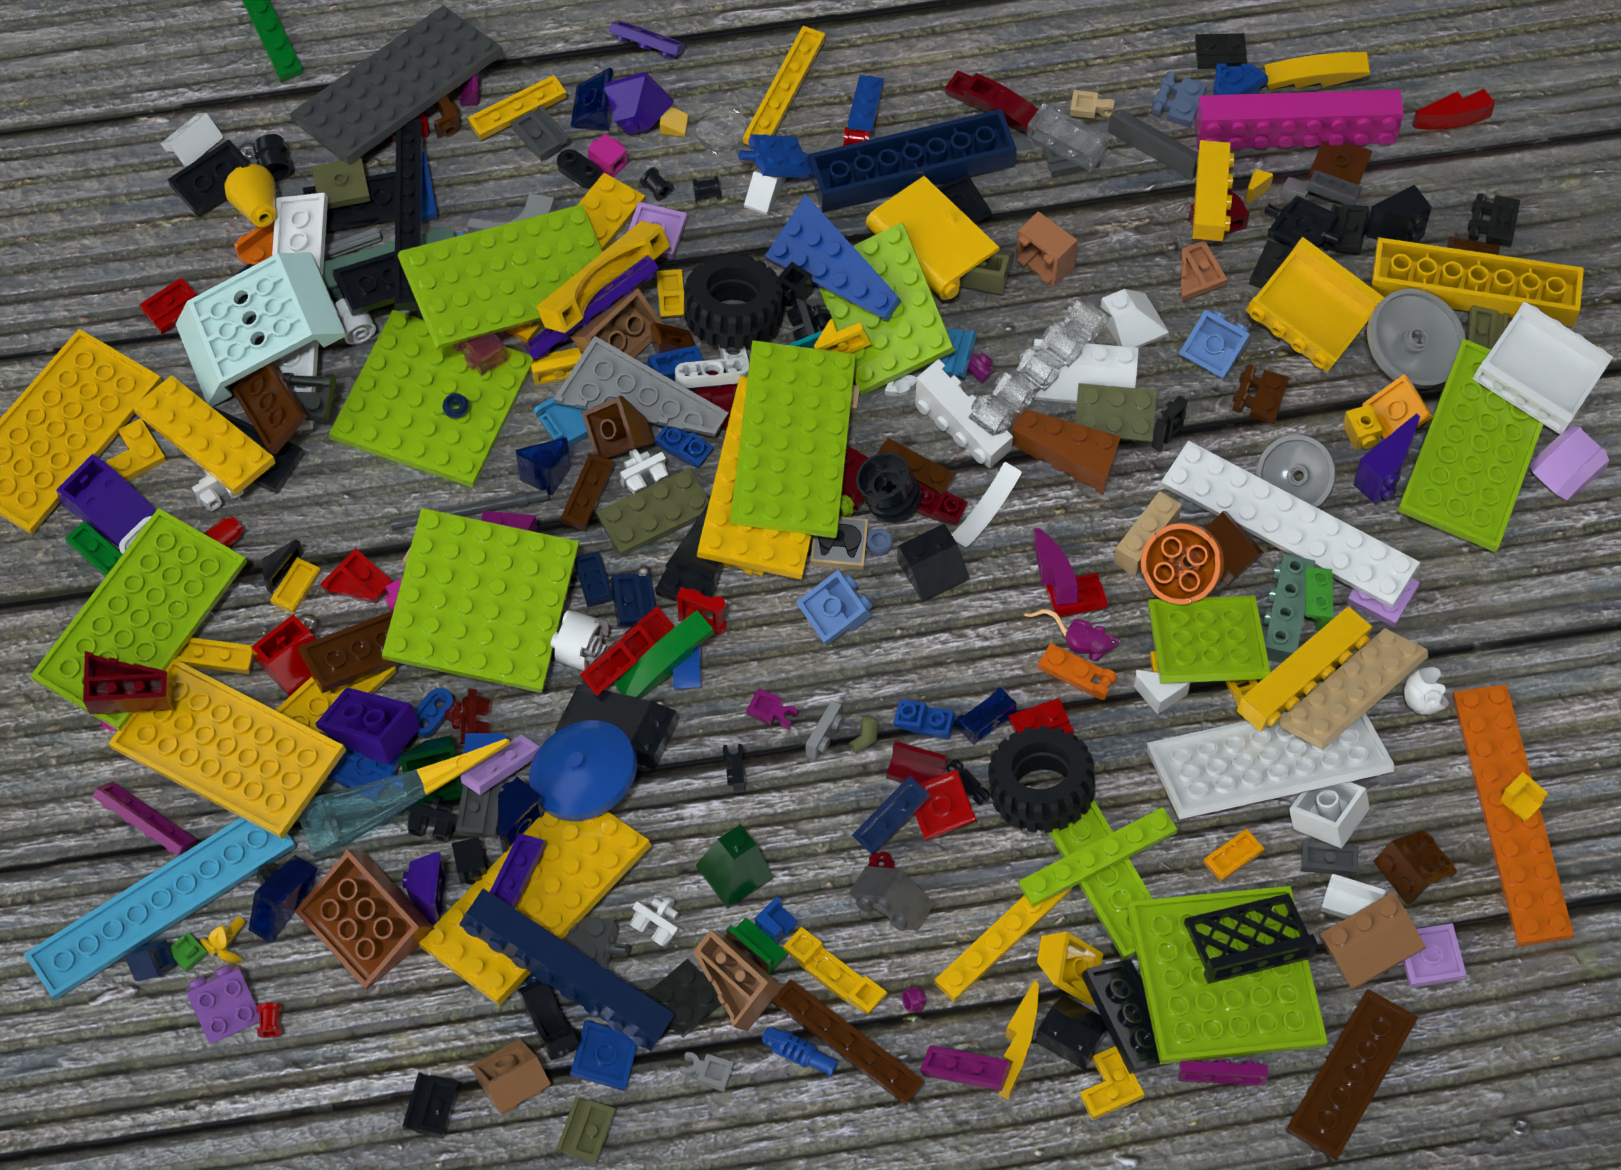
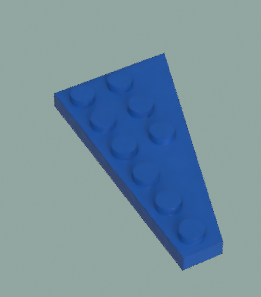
M806 194L764 256L767 261L783 269H786L791 262H794L812 274L814 285L886 322L889 321L901 302L896 293Z

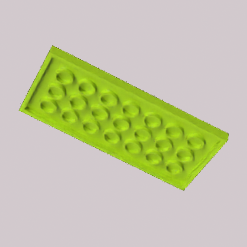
M581 204L402 250L397 256L435 348L438 349L541 321L536 306L603 251L584 206Z
M1463 338L1397 512L1496 552L1502 541L1543 423L1472 379L1491 349Z
M752 340L730 524L836 538L856 354Z
M158 508L30 675L32 680L89 713L83 702L85 651L108 659L109 657L115 658L120 662L132 665L135 663L166 671L247 563L246 557ZM134 712L91 715L114 729L121 731Z

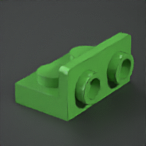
M1307 567L1305 569L1306 617H1311V620H1315V631L1321 630L1333 619L1332 569Z

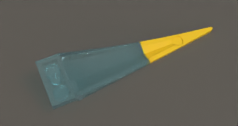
M503 739L429 766L368 784L320 795L310 800L298 818L311 854L317 858L340 845L342 847L346 846L511 743L510 740Z

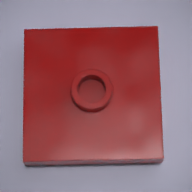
M957 769L919 784L931 796L915 813L926 842L977 822Z

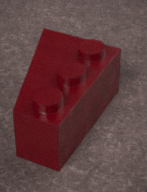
M85 651L83 702L89 714L172 710L173 684L167 671L135 663L132 665L120 662L115 658L109 657L108 659Z

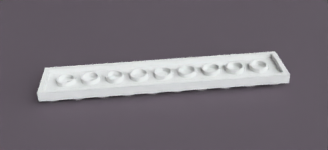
M325 193L276 198L272 256L277 253L311 252L322 278L328 197ZM315 339L275 360L274 362L281 374L287 372L297 376H317L319 342ZM294 386L293 392L316 391V387ZM304 420L296 431L313 429L314 421Z
M1189 440L1161 481L1162 487L1217 516L1222 511H1227L1243 530L1292 556L1315 560V568L1332 569L1333 578L1392 609L1420 567V562Z

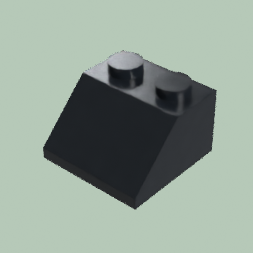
M1412 185L1372 206L1365 235L1367 238L1378 240V237L1417 242L1425 234L1432 206L1418 188Z
M945 524L933 528L897 547V562L922 602L970 580L958 544Z
M1063 995L1051 1007L1038 1028L1035 1043L1086 1070L1109 1031L1101 1015Z

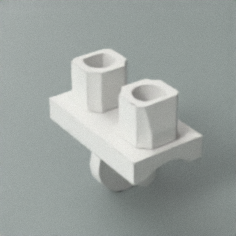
M636 449L630 450L631 459L624 462L626 470L620 472L621 479L619 482L623 488L628 487L634 494L647 488L643 478L651 475L655 484L668 478L665 466L666 457L663 452L650 457L648 451L639 454Z
M205 470L206 477L199 480V484L192 487L199 506H205L210 511L220 507L222 502L219 497L228 493L231 498L235 499L244 493L242 490L238 495L233 494Z
M667 897L662 902L655 898L651 905L658 909L657 912L636 901L632 908L636 912L633 915L630 926L641 933H645L651 922H654L659 927L651 939L665 948L675 936L681 937L684 930L666 919L668 915L675 920L679 912L672 909L674 899Z

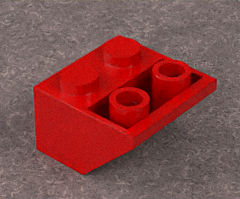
M294 614L251 646L255 662L289 697L312 677L298 653V647L316 639Z

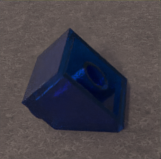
M516 777L512 782L505 783L498 795V833L502 853H506L510 849L509 847L515 842L519 833L523 834L538 817L542 818L544 815L542 797L519 777Z

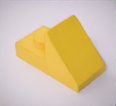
M830 319L816 341L814 348L853 353L871 345V342L861 322L839 331L834 320Z

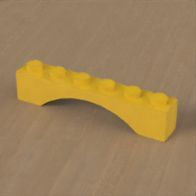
M640 221L539 303L536 308L544 327L566 333L583 319L588 303L606 284L646 255L655 260L666 251L670 245L662 225Z

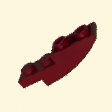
M957 70L944 88L946 95L987 112L1002 109L1008 125L1031 134L1043 117V112L1026 99L1000 83L978 73L971 76Z

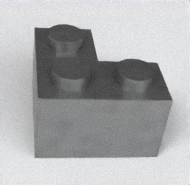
M866 866L849 892L856 900V905L866 912L880 911L886 914L891 919V925L900 931H918L934 905L901 869Z

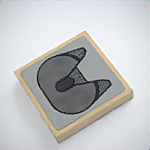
M839 517L836 538L813 535L810 566L864 570L868 519Z

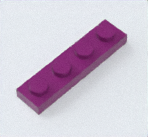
M113 781L96 788L93 798L101 802L103 807L114 811L126 823L134 825L143 831L148 838L159 842L168 852L178 856L195 846L196 838Z

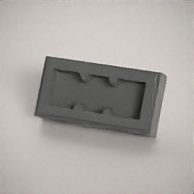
M1318 170L1314 171L1307 187V191L1346 205H1355L1362 190L1360 185Z

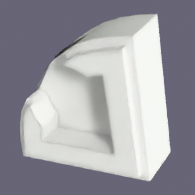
M907 374L888 383L885 395L901 396L909 393L916 387L917 377Z

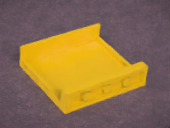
M1302 237L1256 297L1251 300L1245 311L1250 314L1253 320L1261 322L1270 329L1272 334L1285 340L1296 352L1302 353L1316 367L1328 373L1369 321L1374 308L1385 297Z

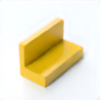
M579 348L548 353L542 358L537 357L534 363L531 364L535 386L567 379L582 356Z

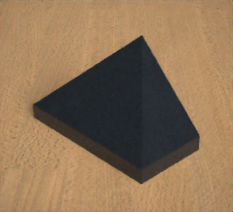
M297 539L262 558L264 582L267 591L271 594L282 582L296 558L303 556L301 543Z

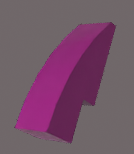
M1034 528V548L1041 585L1053 586L1056 605L1077 603L1078 584L1069 560L1049 535L1040 528Z

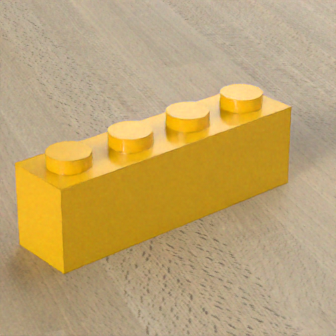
M1200 140L1197 158L1192 239L1223 241L1224 231L1229 232L1231 216H1226V210H1231L1232 195H1227V191L1232 189L1233 174H1229V168L1234 166L1235 154L1230 153V143Z

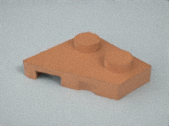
M1205 240L1182 248V302L1227 285V278Z

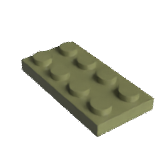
M689 467L596 511V517L621 558L695 523L710 500Z

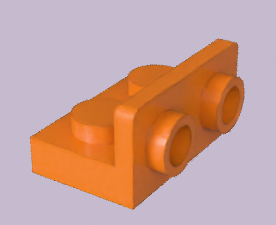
M275 220L269 226H257L247 235L241 236L234 244L237 258L245 266L247 264L256 265L272 256Z

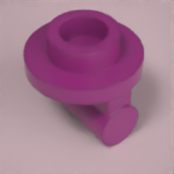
M974 353L967 370L983 384L994 371L992 366L993 360L984 353L980 355Z

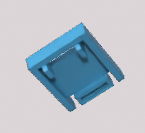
M554 397L537 405L533 411L539 417L540 422L553 441L557 443L559 450L564 451L589 437L581 414L586 409L554 403Z

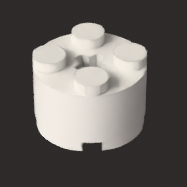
M567 610L563 616L559 633L555 632L551 640V647L555 648V660L558 663L583 671L605 651L606 645L602 644L603 635L608 637L609 628L607 622L577 611Z

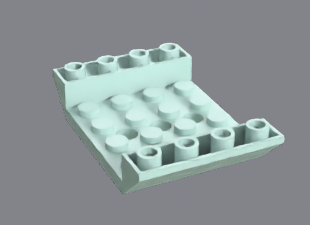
M311 252L277 253L188 300L176 322V327L206 403L211 407L232 396L228 385L316 339L323 347H326L347 336ZM248 295L246 302L238 304L241 296ZM252 315H256V320L252 324L246 325L247 319ZM265 336L264 341L260 345H254L257 337Z

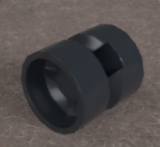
M267 134L257 138L252 145L255 158L258 160L257 165L264 166L270 171L275 182L288 177L292 169L284 139L277 134Z

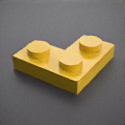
M140 418L118 430L128 450L106 461L109 466L128 482L165 463L166 459Z
M1116 1046L1093 1056L1092 1060L1104 1082L1081 1091L1079 1095L1092 1121L1144 1098L1145 1094L1134 1073L1129 1074Z

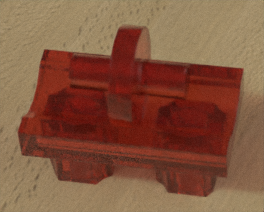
M469 688L467 696L462 698V704L460 701H454L453 708L445 710V719L452 722L453 729H459L461 722L460 744H465V733H489V723L476 721V715L486 716L488 714L490 699L476 696L477 689Z

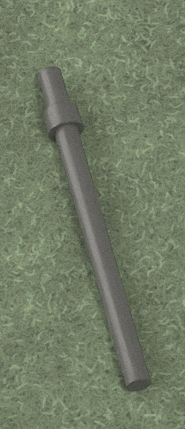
M547 489L530 493L521 491L516 492L515 496L437 511L457 516H467L518 506V508L527 507L529 503L549 499ZM419 514L391 519L392 530L416 526Z

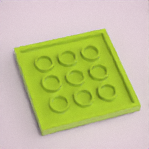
M1255 595L1204 597L1189 604H1173L1162 599L1148 600V612L1160 683L1264 679L1270 674Z

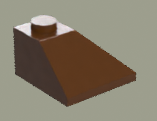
M623 396L616 397L581 412L594 455L610 459L629 453L630 450H639L654 444L647 418Z

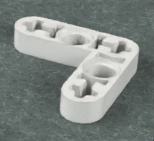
M718 345L722 359L680 363L675 368V382L685 388L737 384L739 376L748 377L749 360L745 346L742 349H735V347L723 349ZM736 350L740 353L737 355L728 354L727 351ZM714 370L717 371L719 374L708 375L706 372Z

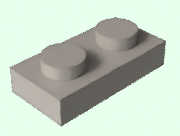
M833 700L830 702L806 743V756L816 760L820 752L825 753L831 741L829 737L832 731H838L844 719L841 716V704Z

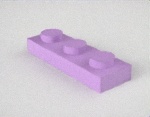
M519 735L510 741L511 743L462 773L461 783L481 795L531 762L540 746L523 735Z

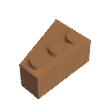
M710 929L693 951L708 981L712 982L718 994L717 998L727 1010L732 1026L748 1031L782 986L724 933Z

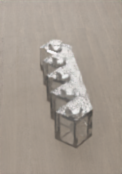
M1089 298L1075 300L1067 310L1068 316L1065 321L1051 324L1043 334L1045 338L1041 345L1027 348L1020 356L1019 360L1021 363L1018 368L1003 372L995 382L997 386L994 392L979 396L971 406L972 412L968 418L992 436L1004 433L1011 426L1010 420L1017 413L1022 415L1035 402L1036 394L1041 389L1046 391L1059 378L1058 373L1065 365L1069 368L1082 355V349L1088 342L1093 343L1100 336L1112 315Z

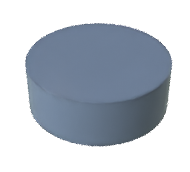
M874 529L869 532L866 538V548L872 555L884 556L891 551L893 538L887 530Z

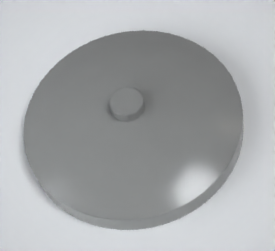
M1402 289L1386 296L1372 311L1367 326L1369 348L1379 367L1393 380L1406 374L1416 389H1430L1445 383L1459 345L1463 338L1466 339L1462 324L1450 306L1439 297L1419 289Z

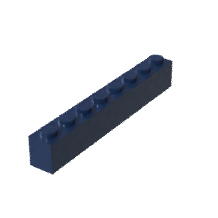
M484 888L459 924L470 936L483 940L493 951L504 954L517 967L527 969L536 975L540 982L551 985L560 991L561 995L566 999L574 1000L583 1006L590 1015L603 1019L613 1030L624 1033L639 1047L647 1048L651 1051L674 1016V1013Z

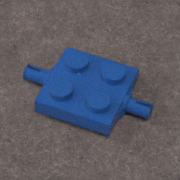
M751 134L748 140L751 150L740 149L738 152L739 160L755 162L762 176L808 178L811 172L808 164V154L802 151L797 137Z
M344 744L345 753L328 775L329 780L374 802H377L389 784L403 791L406 789L404 778L396 774V770L401 764L399 756L403 754L402 752L389 765L368 759Z

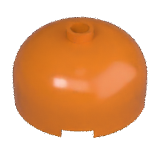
M1175 523L1163 527L1149 538L1142 551L1141 571L1147 584L1156 596L1169 603L1189 604L1203 599L1216 588L1223 574L1224 557L1220 544L1208 530L1196 524ZM1186 557H1187V560L1189 561V563L1192 564V566H1188V565L1185 563V558H1186Z

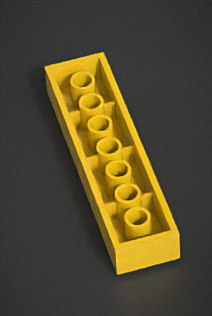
M1378 237L1373 258L1370 287L1383 297L1402 289H1419L1439 297L1451 309L1469 311L1472 305L1496 310L1500 314L1509 313V318H1514L1525 301L1537 307L1552 319L1558 320L1563 326L1574 327L1580 312L1584 268Z

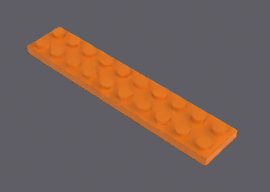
M1507 684L1454 691L1452 699L1516 945L1521 947L1570 940L1573 938L1574 932L1541 810L1539 809L1528 821H1523L1500 801L1505 789L1522 772L1532 779Z

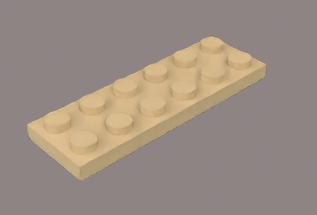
M1384 628L1280 719V728L1324 750L1428 658V649Z

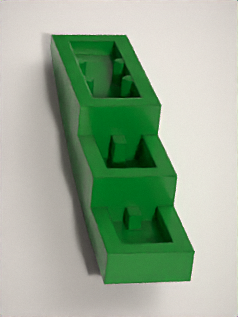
M696 610L653 645L614 684L615 687L623 695L636 698L644 697L671 677L673 669L694 654L693 649L714 634L713 628Z

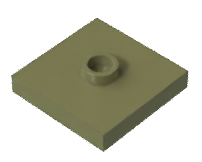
M361 157L350 165L345 161L312 166L316 193H325L327 195V209L370 201Z

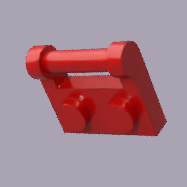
M680 588L677 594L678 621L682 622L698 610L713 628L715 635L725 633L727 624L723 617V612L726 608L724 598L721 596L709 598L698 590ZM707 611L713 613V619L707 618Z

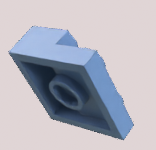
M1205 309L1181 348L1179 355L1225 380L1235 361L1240 359L1252 338L1248 333L1249 329L1238 322L1233 325L1226 321L1227 317L1216 310H1213L1211 313Z
M839 570L835 571L796 601L826 645L830 644L848 629L851 632L873 616L869 610L873 606L864 594L858 595L855 590L858 584L850 574L845 576Z

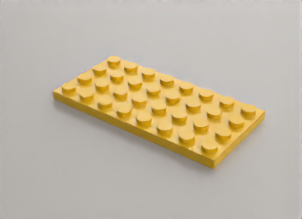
M78 329L0 418V516L32 535L60 503L56 489L92 454L97 457L101 455L118 435V430L124 427L135 415L132 406L162 383L161 376L83 330Z
M739 376L698 546L697 557L802 580L811 535L730 524L748 377Z
M174 659L166 669L173 684L172 710L134 712L122 730L117 731L110 740L109 746L122 755L283 839L345 753L344 745Z
M544 811L523 833L524 835L544 840L546 847L515 909L563 940L569 933L568 931L576 923H579L651 847V843L643 835L608 811L597 817L582 821L561 820ZM513 844L486 871L487 874L481 876L482 880L476 881L433 926L434 929L419 942L420 948L498 1006L511 995L531 972L517 967L510 958L502 953L493 951L486 942L478 937L470 936L459 924L481 890L484 888L490 892Z

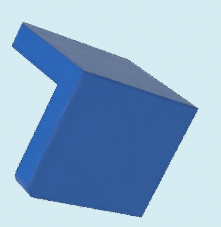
M779 896L755 917V925L777 944L798 925L797 919L783 908L782 899Z

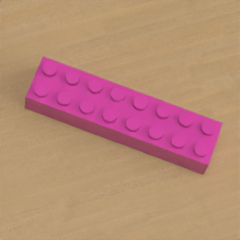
M1397 89L1199 96L1195 119L1197 150H1199L1200 140L1230 143V149L1233 150L1241 148L1263 149L1266 147L1321 146L1322 141H1329V145H1342L1345 141L1357 146L1396 143L1404 115L1401 91Z

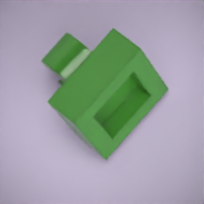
M189 932L181 936L170 947L175 962L186 973L208 955L207 951Z

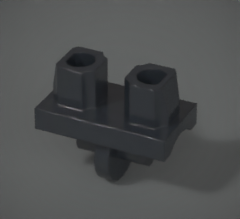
M803 296L796 298L798 305L789 309L786 313L793 326L804 323V327L793 331L795 340L798 341L819 332L818 326L821 330H824L827 325L826 323L829 322L832 316L830 310L821 309L819 304L813 306V312L811 306L806 304Z
M436 795L433 802L424 800L422 806L408 804L406 810L409 819L407 829L410 835L420 837L423 836L426 826L434 827L433 839L447 843L452 832L456 833L457 814L450 813L451 806L443 804V796Z

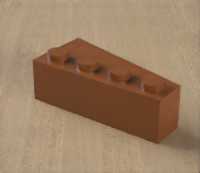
M1020 407L1012 428V446L1038 460H1045L1052 464V468L1060 472L1062 470L1074 476L1076 481L1083 485L1086 483L1096 488V492L1104 495L1118 455L1121 436Z

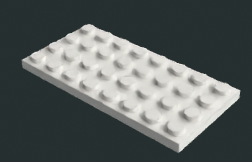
M1366 713L1324 750L1280 728V721L1274 727L1268 726L1262 732L1256 729L1250 722L1243 721L1147 743V752L1179 820L1394 772V763Z

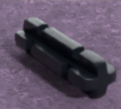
M958 759L952 760L947 765V772L957 769L965 791L970 796H974L973 800L978 805H984L990 799V793L984 787L981 788V783L968 769L963 768L964 765Z

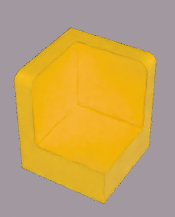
M1522 772L1505 789L1500 801L1523 821H1528L1544 805L1548 792Z

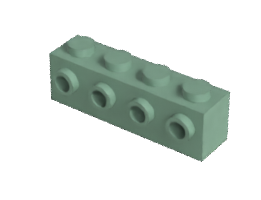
M1284 554L1282 563H1276L1273 578L1278 579L1277 586H1271L1268 599L1269 602H1273L1272 610L1266 609L1263 625H1268L1267 633L1263 632L1268 661L1282 663L1298 649L1305 615V569L1307 567H1314L1315 560Z

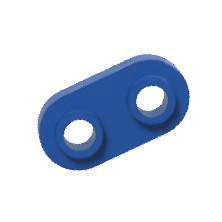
M436 688L431 690L414 710L419 725L428 723L427 727H420L415 736L421 738L431 736L451 713L454 701L452 694L447 689ZM442 702L445 704L443 707H436L437 703Z

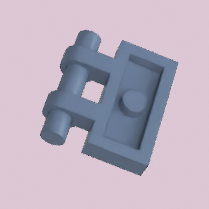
M1168 71L1166 77L1162 78L1160 82L1159 93L1155 95L1152 101L1153 108L1151 112L1156 116H1159L1162 110L1169 112L1167 121L1191 128L1197 113L1199 96H1204L1207 84L1183 77L1181 84H1178L1174 81L1176 74ZM1169 93L1176 95L1174 101L1168 100Z

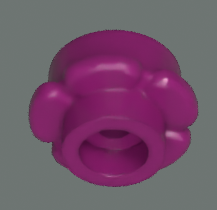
M910 985L909 989L902 991V1002L908 1012H921L923 1005L926 1004L923 990L917 989L915 985Z

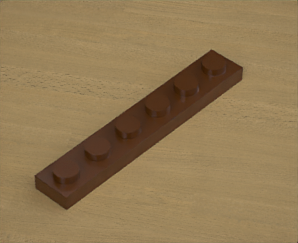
M790 979L772 999L773 1005L905 1106L910 1103L924 1086L925 1081L793 980Z

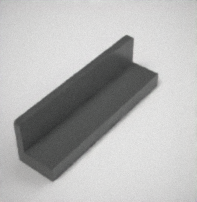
M1124 110L1119 114L1113 112L1110 115L1108 133L1190 180L1196 176L1198 158L1196 151Z

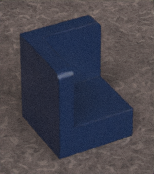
M166 939L143 944L124 956L135 981L159 977L176 966Z

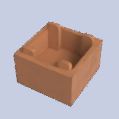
M1038 211L1018 230L1016 259L1021 266H1026L1039 275L1043 282L1046 284L1050 283L1055 287L1074 269L1078 240Z

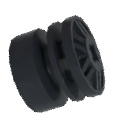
M882 452L871 456L859 468L856 477L857 488L876 519L887 523H896L907 519L915 513L922 499L921 487L902 456L893 452Z

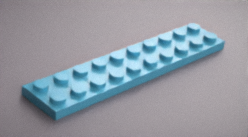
M240 817L24 953V956L55 1001L114 964L131 951L147 943L258 872V866L261 864L273 863L296 848L295 843L288 834L281 839Z

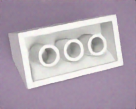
M1035 339L1029 399L1077 403L1079 383L1135 388L1139 348Z

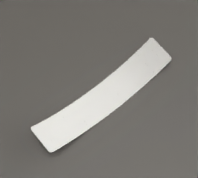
M1007 462L1003 463L1000 471L979 503L964 522L951 534L956 542L964 547H968L978 537L1012 491L1022 474L1019 469Z

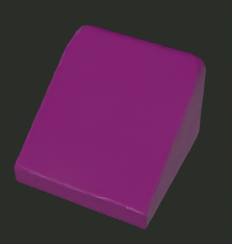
M478 73L461 84V106H478L480 89Z

